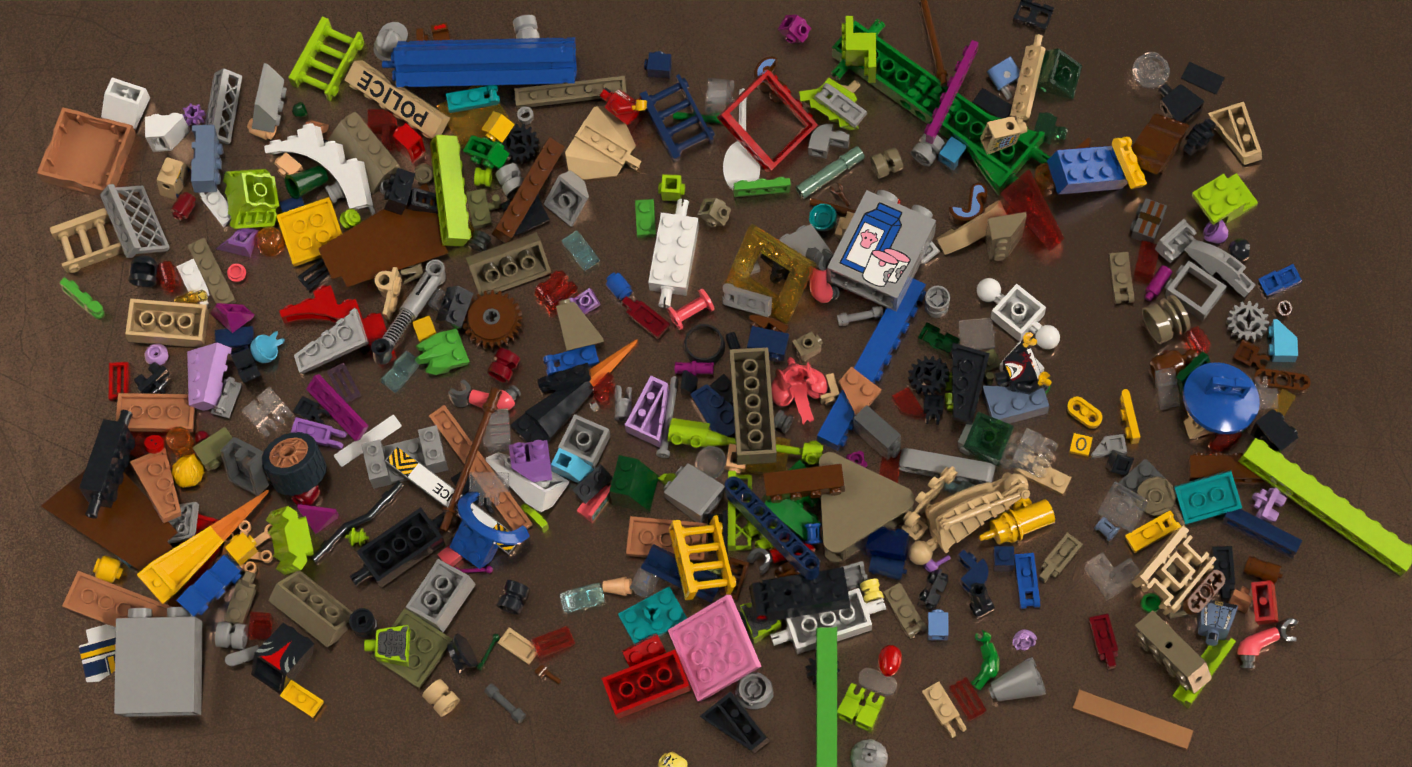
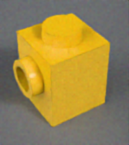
M493 111L481 130L486 133L485 137L490 141L495 142L496 140L503 143L515 124L504 115Z
M243 532L240 535H235L225 547L239 566L243 565L258 552L255 547L257 545L256 541L250 535L246 537Z

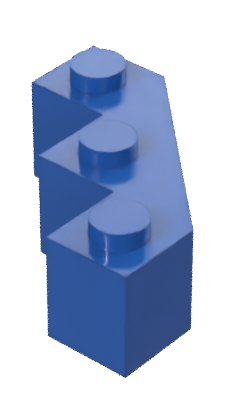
M224 554L193 585L189 586L176 601L193 617L198 614L202 615L209 608L207 605L215 598L218 600L226 592L224 589L231 582L235 584L242 577L240 573L244 569L228 554Z

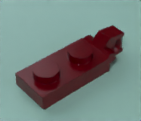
M627 296L621 301L622 306L627 309L626 314L656 339H659L670 327L668 321L644 302L638 300L633 302Z
M1109 614L1089 617L1088 620L1098 657H1100L1101 661L1105 660L1108 670L1116 669L1115 658L1118 657V647Z

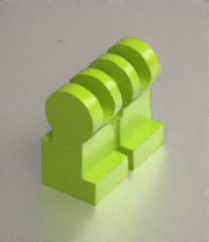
M851 683L837 710V718L853 724L856 718L855 726L872 733L885 697L880 695L877 702L874 703L872 700L875 693L871 691L865 699V706H861L859 704L861 700H864L866 689L862 687L859 694L855 695L854 692L857 685Z

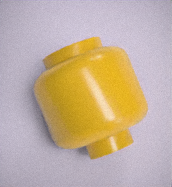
M102 556L101 559H97L93 573H95L96 578L113 583L115 579H120L123 568H120L121 563L119 560L109 556Z

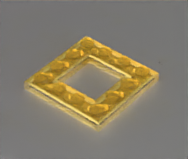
M751 224L748 227L725 284L730 283L734 287L772 297L771 315L788 324L816 263L759 227ZM760 253L790 271L780 295L775 294L750 278Z

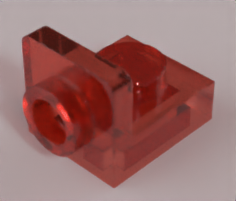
M608 372L593 387V397L602 404L604 402L607 406L610 404V399L605 392L609 393L615 386L612 374Z

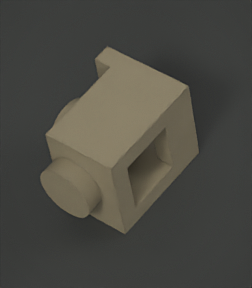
M811 331L797 340L794 339L792 341V348L802 363L820 353L823 342L818 334L814 336ZM808 342L812 343L810 346L805 345Z

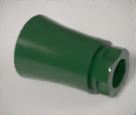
M320 166L286 175L284 179L285 187L289 195L294 199H299L304 194L322 186V184L328 181L326 170Z

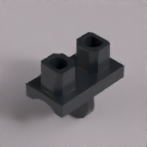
M154 362L148 368L152 374L148 379L142 374L134 379L138 386L137 389L141 394H157L159 391L165 394L164 387L168 384L166 379L170 374L164 366L161 367Z

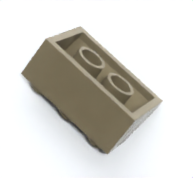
M1026 212L988 218L985 242L989 260L1001 261L1011 254L1023 237Z

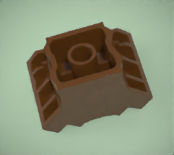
M1155 113L1132 146L1140 168L1154 174H1163L1177 153L1190 125Z

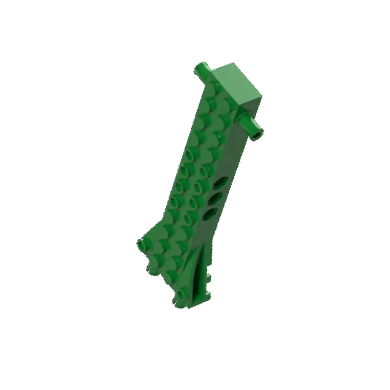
M876 19L869 29L854 21L853 33H876V83L870 84L925 123L931 124L935 108L939 109L940 97L943 92H947L949 87H942L938 78L879 38L877 35L885 28V24L882 21L879 23L880 20ZM841 36L832 46V57L840 62L831 71L832 77L835 78L837 76L836 80L839 81L847 70L850 69L868 82V76H864V66H846V59H842ZM957 93L939 133L948 139L952 136L966 145L965 151L970 154L998 196L1009 185L1023 195L1025 193L1024 190L1028 189L1029 184L1016 176L1017 173L1031 158L1046 167L1047 160L1051 157L1039 149L1040 145L1044 142L1045 132H1036L1029 130L1027 127V132L1020 134L1016 144L987 155L980 137L987 122L1001 118L987 114Z

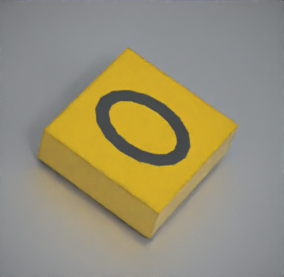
M1074 433L1069 453L1088 457L1093 437Z

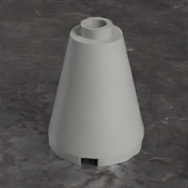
M1033 657L1027 658L991 682L992 687H989L992 699L996 698L997 701H1005L1046 694L1044 683L1040 673L1035 668L1037 665Z

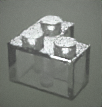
M1103 552L1086 562L1085 566L1086 572L1106 600L1131 586V582L1140 572L1131 558L1114 568Z

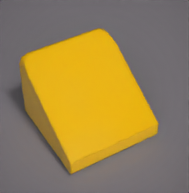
M430 316L412 322L420 343L437 334Z

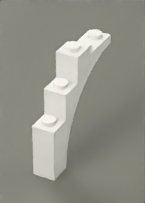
M313 123L305 124L302 129L297 130L298 135L289 136L285 141L280 139L270 141L269 145L264 146L265 153L267 154L298 153L319 162L339 182L345 193L349 209L357 210L373 206L364 162L358 161L357 158L345 160L342 144H338L335 141L324 143L321 127L314 126Z

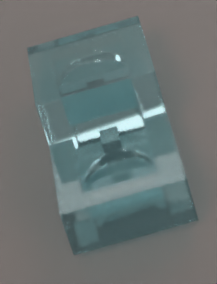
M578 231L562 240L563 246L571 253L574 260L584 271L600 261Z
M406 350L394 362V367L381 378V383L394 393H397L419 367L420 364L414 360L416 357Z
M601 583L579 587L560 594L565 613H570L583 607L590 608L605 602Z

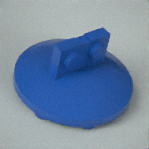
M1217 362L1201 365L1191 372L1183 387V402L1187 412L1197 424L1209 432L1218 434L1238 433L1246 429L1258 414L1260 400L1256 386L1243 371L1232 365Z

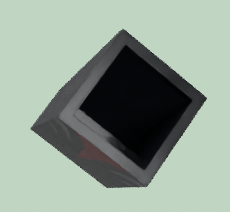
M282 623L254 653L251 675L281 694L291 680H295L311 658L315 643L310 638L298 633L293 627Z

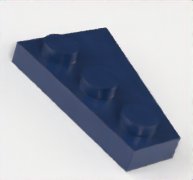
M707 384L691 393L707 423H710L712 431L727 437L735 435L734 413L731 404Z

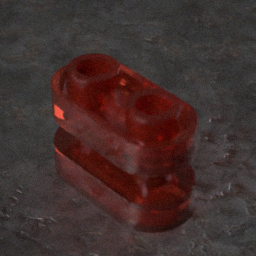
M563 270L553 272L547 281L541 282L535 287L534 295L540 301L546 299L544 306L549 311L555 310L556 306L559 305V301L569 299L578 289V286L573 281L566 283L568 275Z

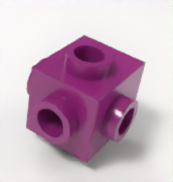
M786 15L777 30L785 37L787 42L794 44L803 43L807 39L811 27L804 18L798 15Z

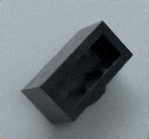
M460 286L447 287L435 322L449 329L461 328L473 293Z

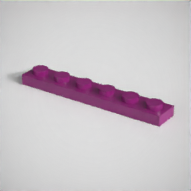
M972 40L969 46H965L962 53L964 57L962 61L957 62L954 70L956 74L954 77H950L947 83L949 88L940 97L939 109L935 108L932 114L933 121L931 124L928 123L925 128L926 142L933 144L978 51L979 42Z

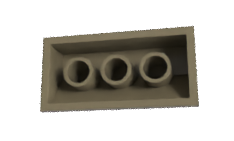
M356 111L340 121L328 141H335L343 145L345 160L357 158L358 161L364 162L371 194L378 191L382 181L389 180L391 173L395 174L397 168H400L397 161Z
M537 232L466 257L471 275L481 297L484 296V291L487 294H491V290H494V293H498L499 291H504L551 274Z
M297 571L278 582L268 600L326 647L337 642L350 627L349 618L353 612L301 571Z

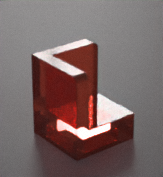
M263 612L250 613L248 635L251 639L267 640L271 636L272 615Z

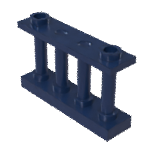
M680 74L676 75V84L653 96L652 94L648 95L647 91L639 94L640 100L647 101L646 112L673 163L680 160V154L683 150L706 138L709 144H712L714 142L713 137L715 136L711 126L707 127L687 89L689 88L688 82L685 78H681ZM679 90L682 91L685 100L662 112L656 110L654 105L657 101ZM690 106L694 114L693 117L671 128L665 127L663 123L664 118ZM697 122L699 123L703 131L702 133L680 144H674L672 140L673 134Z

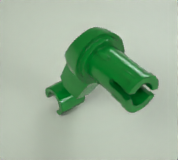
M982 630L983 637L978 633L975 634L976 640L984 644L980 647L983 657L982 670L971 681V684L975 685V688L978 690H982L991 677H996L1000 667V658L994 643H989L991 634Z

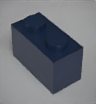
M752 326L747 349L768 347L769 360L774 362L785 361L790 341L789 334Z

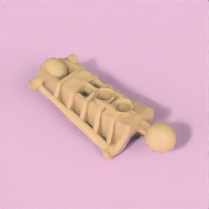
M1006 472L1003 474L1002 479L992 483L986 482L972 486L940 502L925 505L924 511L932 538L927 542L916 541L912 543L908 550L910 560L916 565L928 563L932 559L933 551L938 547L945 553L949 552L948 549L954 543L960 542L980 525L985 524V520L991 517L995 518L997 514L1010 509L1009 506L1017 502L1021 497L1023 499L1029 498L1030 491L1028 490L1027 478L1021 474Z

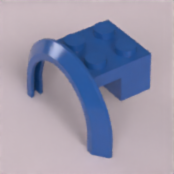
M468 492L458 501L457 509L462 522L449 547L481 569L492 561L499 547L495 543L516 545L527 540L530 535L523 525L514 531L506 532L495 530L483 524L475 517L471 510V504L478 499L477 497L480 494L478 492Z

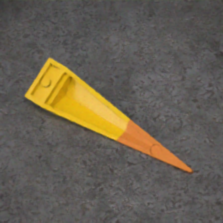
M269 490L264 491L221 520L152 561L137 574L138 578L162 605L181 590L263 500Z

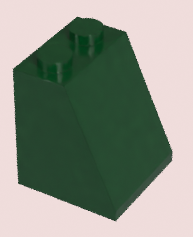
M619 455L609 491L612 505L650 513L659 475L640 460Z

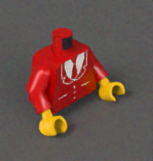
M605 87L599 96L607 101L605 109L626 125L634 122L641 110L643 111L647 108L646 100L633 99L621 90L613 93Z

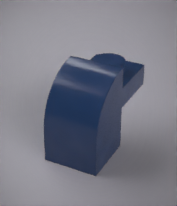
M962 550L958 554L957 560L968 572L960 579L959 584L969 593L971 585L976 582L986 585L989 570L984 559L977 563L976 557L971 552L967 553L965 550Z

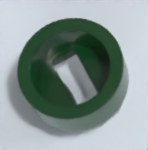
M303 102L293 106L292 113L295 117L301 118L308 115Z

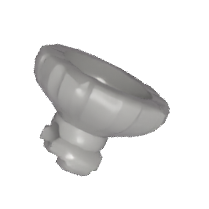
M866 739L857 742L852 748L850 761L853 767H886L888 754L882 743L874 739Z

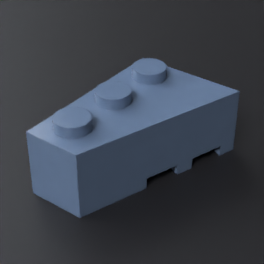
M982 386L981 394L992 428L1048 414L1049 403L1044 388H1040L1032 394H1025L1017 391L1013 392L1010 390V387Z

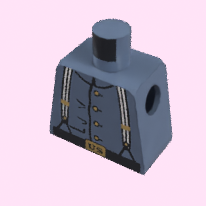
M1210 600L1202 611L1197 613L1198 634L1207 637L1206 643L1208 645H1217L1218 639L1226 640L1238 605Z

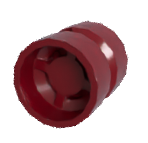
M498 348L494 356L495 362H491L487 369V374L500 382L509 383L513 375L512 370L517 368L521 359L518 355L507 349Z

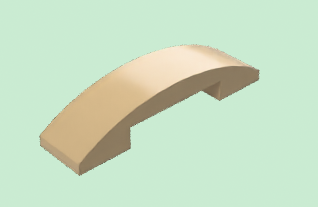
M998 200L983 209L984 213L958 229H950L937 237L936 240L943 254L955 252L986 235L988 218L1007 215L1001 201Z

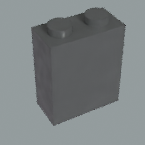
M866 405L853 418L854 432L887 461L891 457L895 458L901 451V434Z

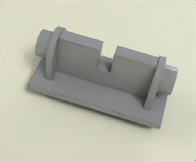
M232 377L224 378L218 406L216 405L212 409L211 414L230 418L242 383L235 382V379Z

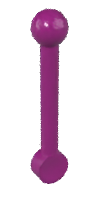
M487 566L486 568L481 569H459L458 567H454L462 571L463 573H491L493 571V568L491 566Z

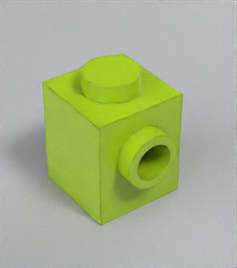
M662 174V183L659 182L658 194H661L663 201H677L681 199V195H685V184H682L681 175Z

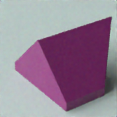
M216 303V306L210 312L231 333L250 321L255 315L242 304Z

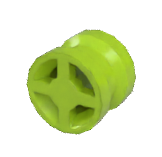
M476 167L474 185L484 184L486 187H490L492 169L482 170Z

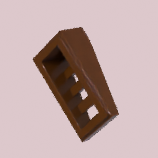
M730 557L729 565L731 572L741 575V578L735 577L736 582H739L738 586L734 588L737 590L736 594L731 593L732 598L738 600L749 563ZM733 564L743 567V571L732 568ZM725 586L721 587L719 595H727Z

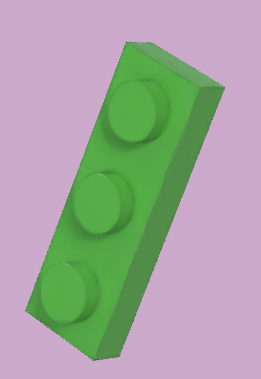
M777 177L774 180L757 179L751 182L740 180L734 183L733 194L734 197L789 193L791 187L790 178Z

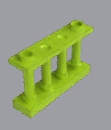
M322 16L288 77L291 85L298 88L300 83H308L324 90L327 101L331 102L333 96L335 97L338 94L339 85L358 50L360 51L364 46L362 33L358 31L355 38L333 30L329 19ZM331 36L350 44V47L345 54L324 45V39ZM322 51L341 59L342 61L338 69L315 60L317 52ZM309 67H315L334 76L331 82L327 84L306 75Z

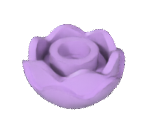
M152 344L145 351V360L148 364L156 362L161 366L168 359L167 348L162 344Z
M1020 630L1014 635L1012 644L1016 650L1021 649L1025 651L1030 646H1035L1037 637L1030 630Z

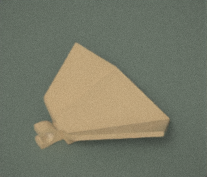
M596 106L592 109L565 151L568 171L571 170L582 180L617 177L624 163H627L632 169L637 171L642 161L630 155L636 144L627 125L605 109V106Z

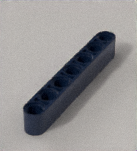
M735 476L727 478L725 481L726 498L804 578L808 580L817 578L820 571V562L817 556L740 478ZM808 566H813V567H815V568L809 569V568H807V567H808Z

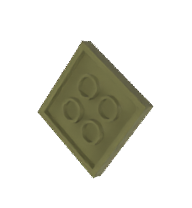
M404 608L392 627L408 625L411 630L409 667L379 662L375 658V651L372 653L371 658L420 689L448 650L447 643L453 639Z

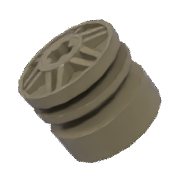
M1173 294L1167 296L1166 299H1161L1160 306L1153 303L1142 309V316L1146 327L1153 339L1159 344L1172 339L1173 333L1180 335L1182 331L1186 332L1191 328L1184 306Z

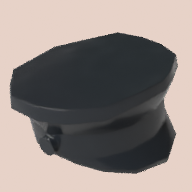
M458 633L455 634L454 639L447 643V648L457 673L462 674L465 668H473L478 665L475 654L467 639Z

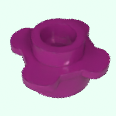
M858 451L846 455V459L854 463L855 460H858L856 464L867 467V462L864 460V452Z

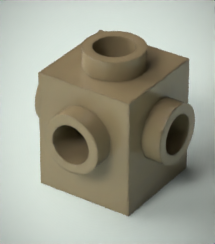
M707 198L703 200L697 215L705 220L708 226H725L731 209L725 205L726 203L723 200Z

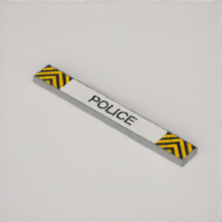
M396 446L385 462L443 506L448 507L455 489L400 447ZM474 503L471 504L473 514L483 524L495 530L510 531ZM495 543L508 555L516 546Z

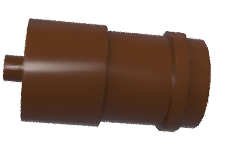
M1254 556L1248 557L1243 571L1247 575L1256 576L1264 581L1271 580L1274 584H1276L1278 578L1281 579L1283 576L1280 573L1282 566L1268 561L1265 562Z

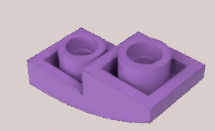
M590 288L575 298H569L570 302H575L584 314L601 305Z

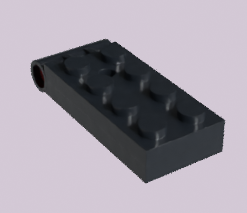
M844 567L819 571V576L813 580H808L801 574L762 580V583L756 582L749 586L754 621L759 624L851 608Z

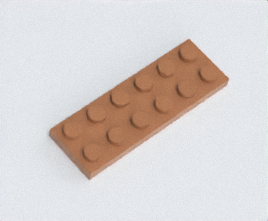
M80 571L77 572L62 605L65 609L115 628L116 618H128V609L149 608L152 609V617H167V608L172 607L166 604L162 605L159 601Z

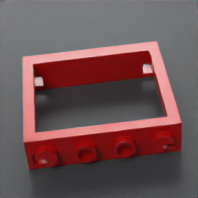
M769 70L762 72L717 116V119L766 172L772 171L818 126L812 118L813 115L803 109V104L798 99H794L788 87L782 85L778 81L777 75H774ZM762 81L770 87L805 126L772 159L730 114Z

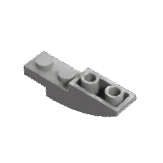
M1193 240L1184 249L1211 276L1215 272L1220 274L1222 279L1226 280L1243 297L1256 286L1243 273L1247 267L1222 249L1198 240Z

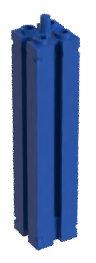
M568 37L567 39L521 38L398 41L397 47H394L393 52H391V61H382V68H394L392 78L393 81H396V87L563 84L564 82L575 83L577 75L575 37Z

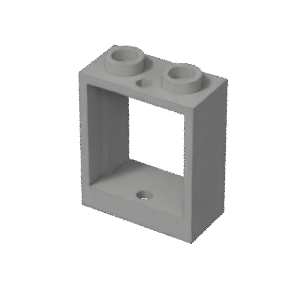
M1188 261L1185 266L1182 264L1176 272V278L1174 280L1171 278L1166 284L1165 296L1175 295L1186 311L1203 322L1225 293L1227 286ZM1187 272L1214 289L1202 307L1175 290Z

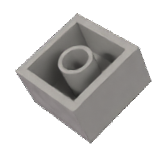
M574 414L558 449L561 448L578 456L595 469L611 437L610 430Z

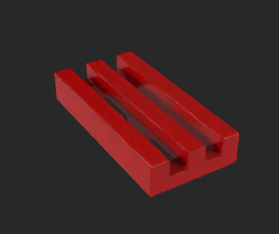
M128 362L109 363L108 399L110 401L118 400V393H121L123 366V393H129ZM114 367H117V394H114Z

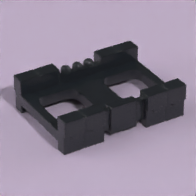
M1021 0L1013 17V22L1022 25L1025 23V25L1032 28L1035 27L1036 30L1045 33L1054 7L1046 4L1041 6V4L1032 3V0ZM1023 6L1031 9L1027 18L1018 14ZM1041 12L1048 15L1045 24L1036 21L1038 13Z

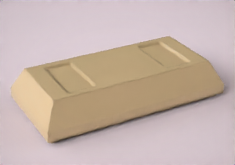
M510 627L498 641L499 645L528 665H530L541 650Z

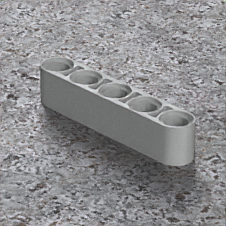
M909 448L901 450L898 467L899 470L940 478L941 473L946 467L950 468L953 466L955 471L958 472L954 481L976 485L986 482L992 483L995 472V465L988 462Z

